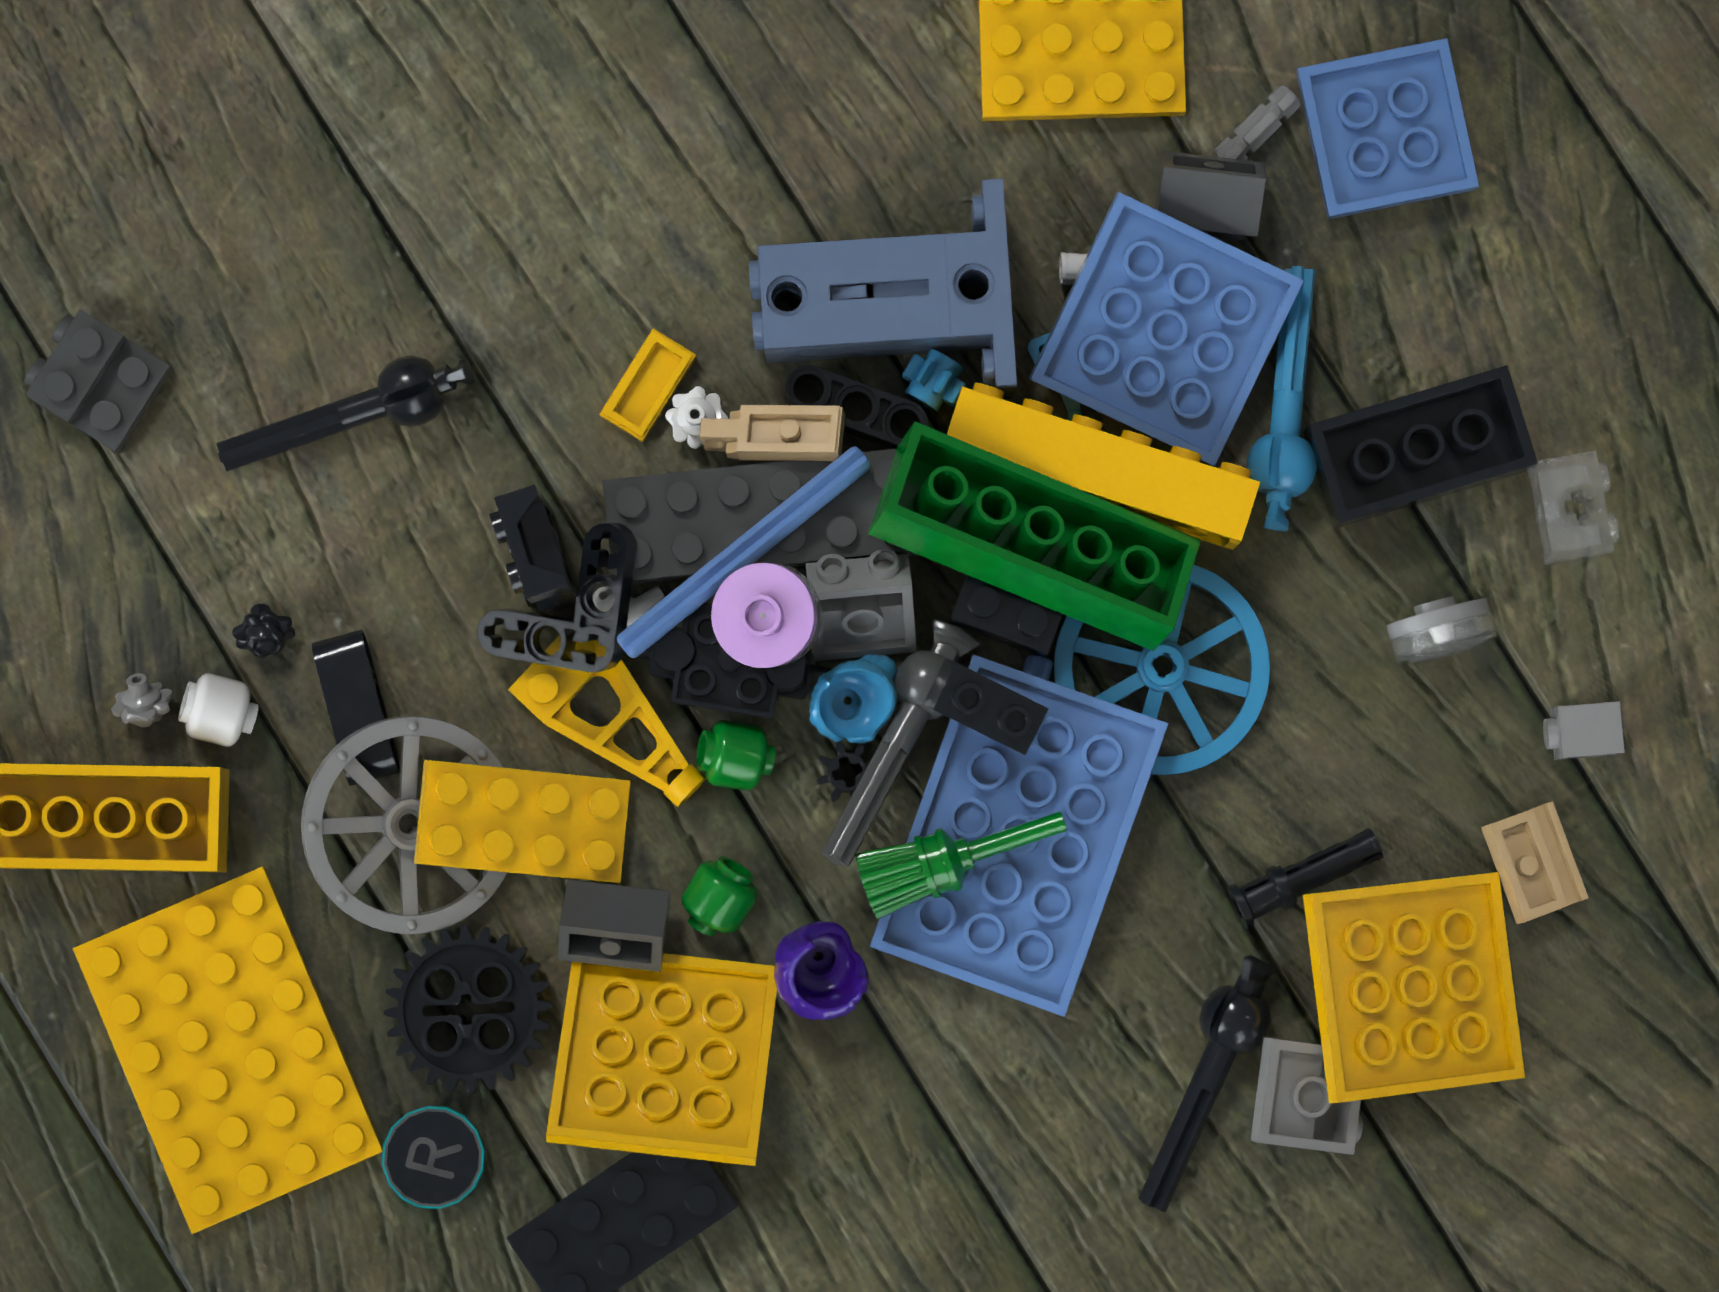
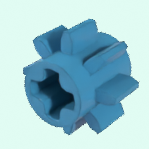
M934 349L929 350L925 359L914 354L902 373V378L910 382L904 394L921 406L936 413L943 402L950 407H954L962 386L965 387L966 383L957 379L963 367L953 359Z

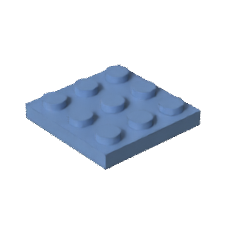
M1447 38L1297 69L1296 76L1327 220L1474 191L1479 187Z

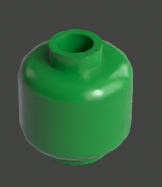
M719 720L713 724L710 731H702L697 747L696 766L698 771H704L705 779L711 785L749 791L759 784L763 775H771L775 762L774 745L767 744L765 731L760 726Z
M721 856L717 861L708 860L702 862L681 897L682 905L690 915L687 920L694 929L707 936H714L716 932L732 933L737 931L757 900V888L752 883L754 880L752 872L728 857Z

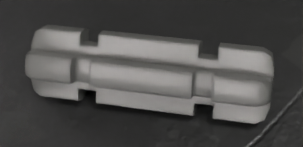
M1284 85L1278 86L1266 98L1269 102L1266 106L1261 103L1232 131L1235 135L1232 140L1226 137L1215 148V156L1247 160L1248 157L1245 154L1248 151L1254 153L1282 125L1279 121L1282 117L1287 120L1299 109L1300 102L1297 96Z

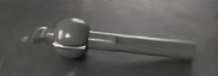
M934 620L932 624L933 647L931 651H918L908 656L898 667L894 684L900 707L821 852L822 855L830 859V862L838 866L841 864L847 868L850 866L927 720H938L945 716L925 706L923 703L945 658L957 663L959 659L979 647L980 643L961 628Z

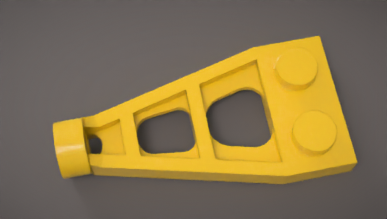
M560 635L545 650L546 653L553 655L559 650L561 645ZM598 640L590 642L576 641L574 650L593 651L596 653V658L606 654V646L600 645ZM622 659L615 667L601 672H584L533 662L508 689L547 727L664 791L663 794L678 808L706 780L705 776L692 764L689 765ZM597 676L608 680L619 697L621 704L619 714L608 725L601 727L593 726L575 716L570 707L571 700L593 677ZM631 718L640 719L656 739V749L645 760L634 759L614 743V736ZM675 769L683 770L669 785V773Z

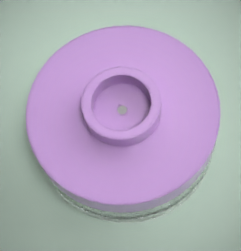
M755 563L739 568L723 581L713 600L711 620L716 639L729 656L750 667L771 668L788 665L801 658L810 650L820 632L822 608L814 586L802 573L783 564Z

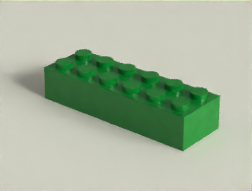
M918 422L913 423L897 446L868 531L869 535L1152 651L1175 629L1201 542L1198 538Z

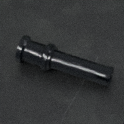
M1367 828L1345 841L1334 844L1285 868H1282L1280 865L1268 867L1266 875L1240 887L1232 884L1227 887V892L1240 921L1248 929L1254 926L1255 919L1281 907L1289 910L1297 903V897L1347 875L1364 865L1380 860L1384 856L1375 834L1370 828Z

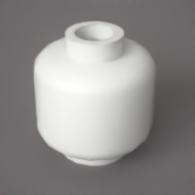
M206 673L196 683L188 682L181 702L178 721L185 723L186 732L190 737L230 747L237 742L241 732L251 734L258 713V704L250 703V690L246 683Z

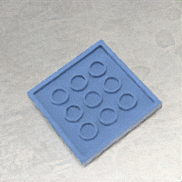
M1117 192L1029 379L1170 446H1178L1195 451L1202 455V461L1215 466L1304 280L1127 195Z

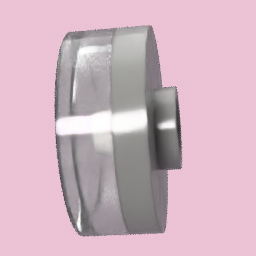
M1454 596L1415 606V616L1386 625L1397 664L1406 662L1421 663L1450 657L1474 649L1484 644L1487 640L1498 637L1487 598L1456 604Z

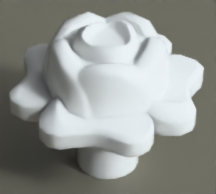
M696 386L687 394L674 395L672 402L675 408L668 410L665 414L666 420L673 427L674 440L680 443L687 440L688 445L693 449H697L703 444L699 438L701 418L728 419L721 409V398L719 395L711 393L706 396L705 390L700 386Z

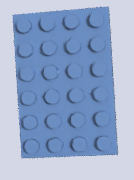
M973 655L968 667L969 669L1049 709L1026 755L950 718L906 843L914 842L915 836L921 835L924 837L935 833V830L942 828L954 840L965 837L967 842L1059 811L1063 815L1067 831L974 862L975 868L965 872L962 890L957 892L951 890L942 893L941 897L936 899L931 893L881 917L870 947L1065 1017L1169 723Z

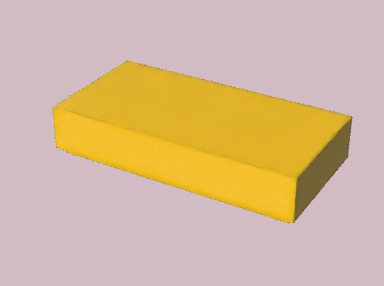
M653 328L600 412V417L644 443L696 360L697 355Z

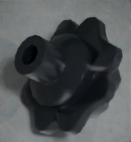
M267 604L254 605L250 610L251 614L246 615L242 624L232 630V634L236 638L237 648L248 649L255 656L261 658L270 654H278L284 648L285 642L295 636V629L292 627L291 618L289 616L276 615Z

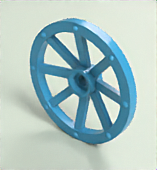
M1193 565L1175 629L1154 651L1142 647L1143 650L1138 652L1078 637L1083 622L1069 616L1066 617L1056 642L1053 665L1054 683L1075 690L1072 672L1073 652L1136 667L1135 674L1100 693L1095 698L1114 704L1145 686L1148 692L1142 714L1157 719L1163 694L1168 692L1198 745V750L1186 754L1167 757L1157 756L1151 775H1176L1202 768L1232 750L1255 723L1263 707L1269 684L1270 661L1266 637L1249 603L1232 585L1215 573ZM1191 585H1194L1214 596L1229 610L1233 617L1180 647L1177 645ZM1242 630L1250 657L1249 682L1189 665L1188 660ZM1158 657H1166L1172 664L1171 673L1164 677L1158 676L1153 666L1154 660ZM1184 681L1245 698L1234 721L1214 741L1182 684Z

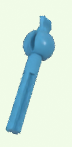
M1292 266V269H1285L1286 272L1303 279L1304 282L1279 332L1270 432L1257 439L1250 448L1246 461L1247 469L1251 470L1250 479L1259 481L1258 492L1266 495L1265 508L1268 509V512L1264 519L1263 528L1287 532L1289 529L1286 511L1291 508V497H1298L1306 493L1313 484L1317 472L1315 452L1309 441L1300 437L1315 270L1304 269L1302 266Z

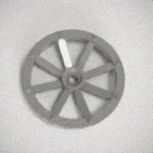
M401 716L383 719L368 724L344 738L329 752L317 768L305 795L301 817V836L304 854L316 882L327 897L342 911L357 921L382 931L399 934L436 931L465 919L488 901L507 874L506 872L484 870L480 877L476 879L464 868L440 866L466 892L442 907L422 913L418 912L417 865L414 864L420 806V799H416L420 736L437 738L462 750L467 756L459 763L503 768L491 750L469 732L453 724L421 716ZM402 736L399 798L394 799L355 757L378 742ZM343 769L383 810L382 815L323 818L325 802L329 791ZM405 814H411L416 818V825H413L408 830V833H403L399 828V820ZM382 832L383 836L341 883L329 864L322 835ZM396 847L399 848L401 914L376 909L354 896Z

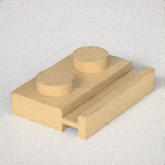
M1553 801L1481 827L1497 872H1499V878L1516 924L1533 920L1589 898Z

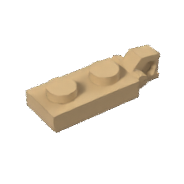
M741 405L740 410L730 412L729 419L701 418L699 438L705 450L726 452L727 458L759 461H835L842 455L845 412L843 407Z

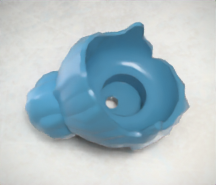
M867 654L859 660L840 663L827 673H823L818 678L809 701V720L812 726L817 728L822 736L830 738L834 742L847 739L850 743L859 744L873 741L878 731L891 719L892 714L896 710L898 697L894 680L897 667L894 660L886 655ZM846 696L850 698L848 705L843 702Z

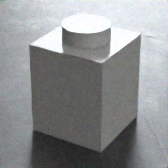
M1620 701L1557 706L1550 709V718L1543 721V736L1546 749H1553L1554 760L1611 756L1625 753Z

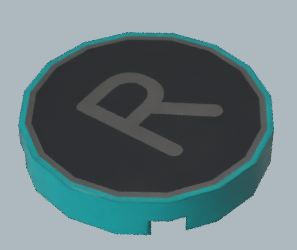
M428 1105L406 1113L391 1127L383 1143L382 1167L389 1186L402 1200L418 1208L442 1209L459 1203L476 1188L485 1170L486 1148L478 1129L466 1115L447 1106Z

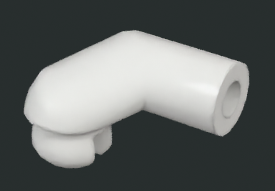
M658 585L637 598L630 597L627 627L665 598ZM610 586L600 587L592 595L593 602L600 611L607 612L614 604V592Z

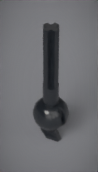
M413 355L399 357L388 363L379 374L378 387L220 441L216 444L219 450L218 456L228 472L389 416L396 424L408 427L424 425L436 418L444 407V393L455 390L457 383L460 382L467 385L475 383L474 374L467 358L460 360L456 368L451 369L446 365L435 369L427 359Z
M1252 955L1245 956L1243 958L1242 975L1238 977L1235 986H1219L1210 992L1203 1002L1199 1016L1200 1030L1209 1041L1138 1198L1142 1203L1162 1212L1167 1211L1237 1053L1252 1052L1263 1043L1264 1037L1268 1036L1272 1021L1271 1012L1266 1001L1260 997L1265 988L1264 983L1277 969L1271 964Z

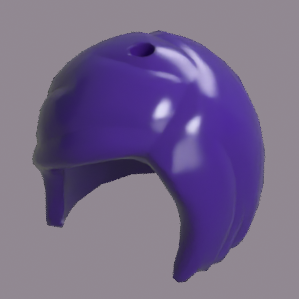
M818 921L803 925L795 931L786 934L777 946L775 953L776 965L774 967V980L777 991L790 1009L798 1016L809 1020H832L836 1017H843L856 1008L857 1002L866 993L869 979L865 962L854 950L849 934L840 924ZM815 952H822L819 957H813Z

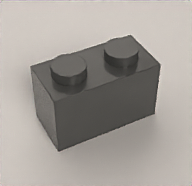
M1163 151L1155 209L1198 230L1215 232L1217 237L1225 240L1238 241L1245 239V236L1258 237L1266 183L1265 163Z
M567 880L559 923L558 960L661 972L668 930L670 891Z

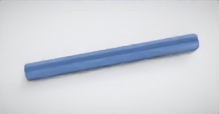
M856 446L848 449L622 631L617 637L619 645L631 658H636L715 595L720 585L730 574L739 568L756 562L869 471L871 464L868 458Z

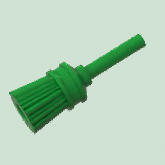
M1059 811L967 842L965 837L954 840L947 832L939 828L930 835L924 837L921 835L915 836L914 842L856 853L855 857L869 904L876 919H879L931 893L936 899L941 897L942 893L951 890L956 892L962 890L965 872L975 868L974 862L1065 832L1067 827L1063 815Z

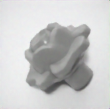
M142 673L133 674L126 680L128 689L116 693V703L111 708L112 714L116 717H121L122 722L125 724H134L140 728L150 727L154 722L160 721L163 714L170 711L169 702L173 698V692L170 689H164L161 682L148 684L147 677Z

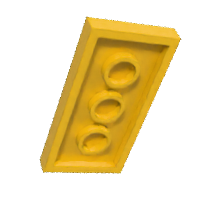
M424 760L414 864L621 883L630 780Z

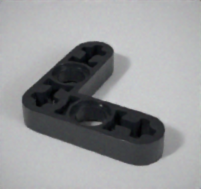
M618 522L598 524L588 531L583 543L574 619L517 609L492 610L481 618L477 627V638L481 647L487 653L495 656L584 672H601L615 667L621 660L624 652L617 641V637L627 628L636 556V539L633 532L626 525ZM611 537L612 542L619 543V551L609 555L608 550L601 548V541ZM600 567L617 569V576L614 574L597 575L596 571ZM602 582L612 588L615 597L613 606L607 612L600 611L593 602V591ZM504 624V627L509 630H526L524 639L503 640L502 636L495 634V626ZM548 625L554 627L561 637L560 648L553 655L546 653L539 643L540 633ZM598 640L600 645L606 646V654L597 658L596 653L593 651L574 650L576 641L590 642Z

